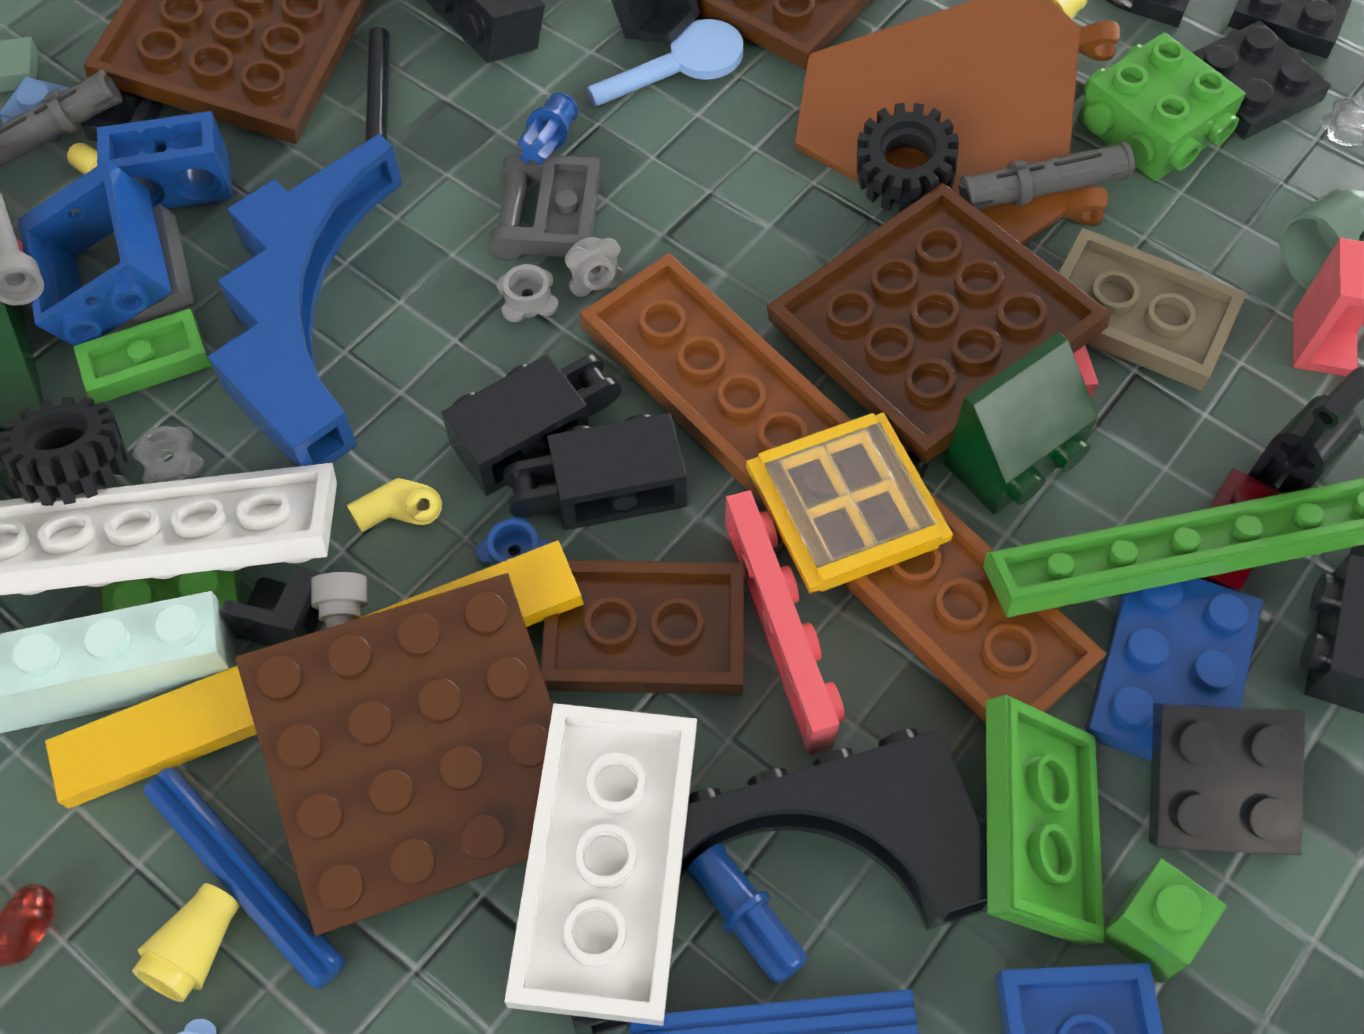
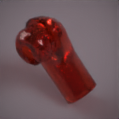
M28 884L21 887L1 911L0 967L15 965L28 959L49 929L54 918L53 907L55 905V898L47 887L39 884Z

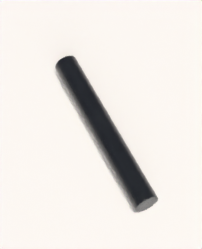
M374 27L369 31L365 142L378 134L387 140L390 34L383 27Z

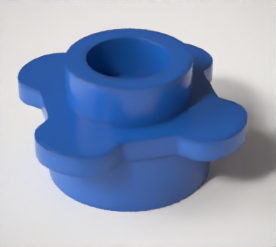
M511 517L496 524L491 529L487 539L482 540L477 545L476 555L481 564L493 566L516 557L509 554L510 549L519 548L521 550L517 555L519 556L547 545L550 541L538 539L536 530L526 519Z

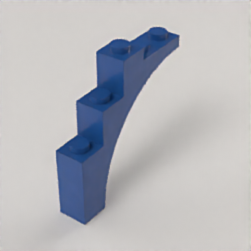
M380 134L359 147L352 149L348 154L315 175L308 177L289 191H286L273 179L227 208L242 246L253 258L239 264L233 271L220 278L218 283L234 317L247 331L229 339L220 349L209 355L208 358L227 394L295 467L333 463L357 446L345 412L318 377L312 346L315 303L325 272L345 237L372 207L402 185L393 145Z

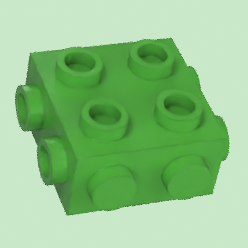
M1163 32L1145 45L1138 44L1134 46L1122 60L1108 69L1100 68L1088 79L1082 91L1084 99L1077 120L1109 146L1127 142L1134 154L1135 167L1156 182L1175 168L1178 171L1184 170L1195 160L1200 151L1211 143L1216 146L1223 143L1238 125L1239 118L1236 117V113L1246 93L1185 48L1181 43Z

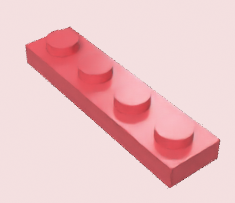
M751 490L726 496L725 530L737 563H744V582L807 755L833 748L840 725L839 722L845 720L843 703L836 685L833 682L825 684L816 663L821 661L822 658L817 634L810 622L801 624L794 605L799 603V592L794 574L788 565L779 566L773 548L778 547V538L772 517L768 511L759 512Z

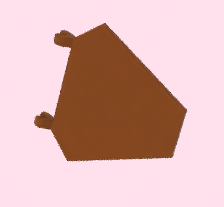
M972 0L813 52L809 55L795 138V149L858 182L857 140L859 133H864L865 122L869 118L877 122V111L885 107L889 114L893 115L895 104L905 103V112H913L914 103L924 104V115L928 116L933 108L941 112L940 123L949 118L954 125L953 134H958L959 153L956 175H954V183L951 189L960 196L959 184H961L960 178L962 176L1007 168L1008 163L1011 161L1022 159L1026 163L1070 154L1078 52L1097 61L1113 59L1116 52V43L1120 37V27L1114 21H1100L1080 27L1052 0ZM909 147L895 149L885 157L888 163L903 169L917 168L928 161V156L924 152ZM1090 186L1033 198L1030 204L1016 207L1013 203L988 207L979 211L1024 245L1062 217L1088 226L1100 224L1103 220L1104 210L1107 207L1108 193L1103 187Z

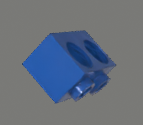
M212 111L97 128V166L108 160L149 190L153 208L159 204L166 209L233 199L231 158Z

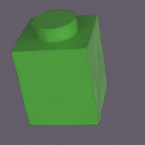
M1161 858L1136 880L1104 927V940L1135 964L1150 963L1152 977L1163 983L1190 965L1227 908V905Z

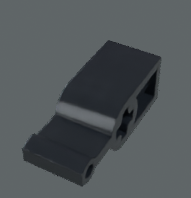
M1359 367L1352 370L1328 396H1316L1309 401L1271 440L1248 475L1283 494L1317 487L1350 448L1361 431L1360 420L1353 409L1364 398V368ZM1285 470L1289 475L1281 486L1278 487L1275 483Z

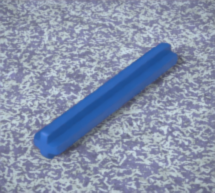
M167 767L146 783L144 787L145 796L303 979L318 990L329 984L344 968V958L323 934L319 936L314 935L312 924L308 917L175 768Z

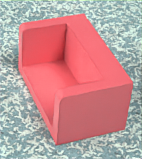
M1339 238L1293 312V368L1347 377L1352 370L1358 367L1357 333L1364 324V241Z

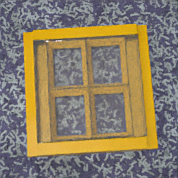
M884 412L877 415L871 413L758 453V457L746 461V468L809 594L819 590L820 592L826 591L939 548V545L952 539L953 533Z

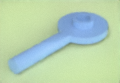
M703 19L693 21L671 43V53L588 86L586 88L588 98L593 107H597L678 72L703 80L723 77L734 71L742 61V36L732 25L720 20Z

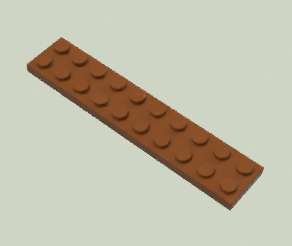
M667 253L579 313L581 328L668 413L671 412V416L748 491L751 490L752 495L765 508L766 506L746 468V461L758 457V453L852 421L670 253ZM862 444L831 455L850 493L882 482ZM819 459L787 470L807 509L839 498ZM929 491L953 533L951 541L939 545L937 549L849 581L843 585L985 724L986 700L1005 694L1047 713L1098 667L1107 653L1057 608L1006 617L983 568L985 554L994 550ZM888 492L856 503L877 543L909 531ZM845 508L812 519L833 559L865 548Z

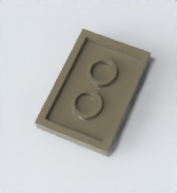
M1083 227L1059 271L1060 274L1111 312L1108 328L1087 344L1200 391H1203L1212 375L1247 295L1245 291Z

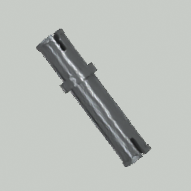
M99 70L84 81L62 92L55 89L47 93L44 102L1 124L0 167L38 148L56 136H60L65 132L74 134L82 130V123L100 112L122 103L123 99L116 84L107 76L104 70Z
M1121 142L1106 146L1105 148L1082 151L1039 162L1026 163L1022 159L1011 161L1008 163L1007 168L962 176L960 178L959 193L963 199L978 210L1013 203L1016 207L1030 204L1033 198L1094 186L1095 184L1130 179L1133 176L1132 171L1135 170L1134 154L1127 142Z

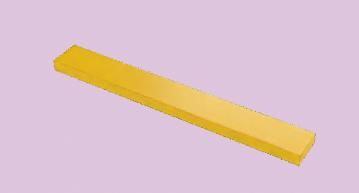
M559 540L362 617L505 573L509 574L526 627L541 622L548 616L556 613L561 614L581 606L584 602ZM234 666L47 739L45 743L57 802L70 809L156 775L164 768L176 767L254 736L257 733L238 666Z

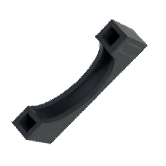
M904 729L884 737L879 741V747L853 754L852 749L841 748L825 753L815 759L813 762L814 767L790 774L787 773L785 768L769 769L751 777L747 781V786L721 794L719 788H706L689 794L680 879L688 871L689 865L699 855L718 843L725 845L744 836L769 831L788 830L816 833L848 844L881 865L907 893L919 912L926 930L987 911V841L941 729L921 735L918 734L916 729ZM571 1015L576 1034H603L630 1025L629 1022Z

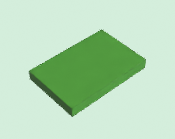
M1006 694L986 700L987 914L1081 946L1104 944L1095 736Z

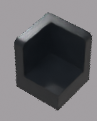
M611 0L624 36L630 39L672 43L701 14L696 0Z
M294 566L287 583L262 577L258 579L247 604L225 600L220 614L236 638L265 646L275 645L320 631L324 622L319 620V610L311 606V578L319 575L320 572Z

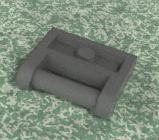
M520 153L507 155L504 159L501 173L502 179L505 181L498 226L491 231L488 250L491 255L505 261L515 260L520 255L565 257L575 243L592 237L601 178L600 158L549 155L547 160L539 165L532 159L526 164L519 157ZM533 182H541L534 226L520 227L526 189Z

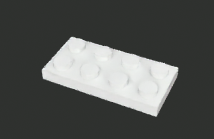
M553 703L504 1001L507 1008L664 1026L697 730L696 718Z

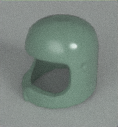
M1357 187L1335 189L1312 203L1284 225L1280 233V249L1291 276L1303 288H1309L1339 238L1364 241L1363 189Z

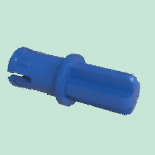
M563 92L553 93L550 99L546 100L542 108H538L530 114L526 121V130L518 140V145L522 149L519 157L523 162L527 164L532 159L541 165L547 160L553 150L563 146L568 138L569 126L578 116V106L573 97Z
M722 843L710 847L689 865L686 874L695 881L725 920L722 930L725 934L732 932L736 934L772 982L776 984L782 983L795 975L807 961L806 952L768 906L767 903L770 901L771 896L767 891L758 893L728 855Z

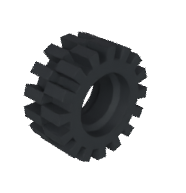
M905 103L895 104L893 115H890L885 107L877 111V122L871 118L865 122L864 133L860 132L857 140V174L861 190L867 188L866 197L870 201L874 202L881 196V208L890 211L893 202L900 203V212L910 206V203H915L942 183L951 189L954 183V175H956L959 138L957 133L953 134L954 125L949 118L940 123L941 112L933 108L927 116L923 114L924 104L914 103L913 112H905ZM909 147L924 152L928 156V161L917 168L903 169L891 165L886 161L885 157L895 149Z
M62 397L61 405L53 406L51 400L41 402V410L34 412L29 407L19 412L22 420L18 421L10 418L4 424L6 431L0 432V459L15 493L18 496L22 494L24 500L30 503H34L39 498L42 505L53 506L56 498L61 497L64 505L76 503L75 495L83 492L87 499L98 495L97 485L100 484L109 488L116 482L113 474L123 475L126 470L124 462H128V453L112 410L109 411L108 405L103 402L95 405L92 398L83 397L76 404L74 397Z

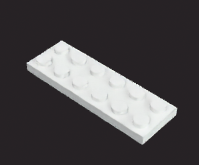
M324 463L97 489L98 495L87 499L83 492L75 495L76 503L64 505L61 497L56 498L53 506L42 505L39 498L34 503L27 502L24 498L0 500V595L17 593L33 595L51 589L85 585L101 587L119 581L152 577L168 579L186 573L212 570L235 571L246 566L279 562L302 563L313 558L327 557L337 488L333 464Z

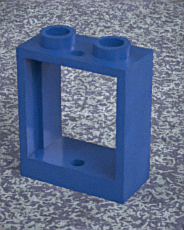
M108 160L18 219L23 252L37 262L44 281L42 294L32 302L35 325L72 346L104 336L172 293L149 190ZM72 209L81 210L80 212L76 213L70 212V210ZM114 232L120 263L81 287L76 256Z

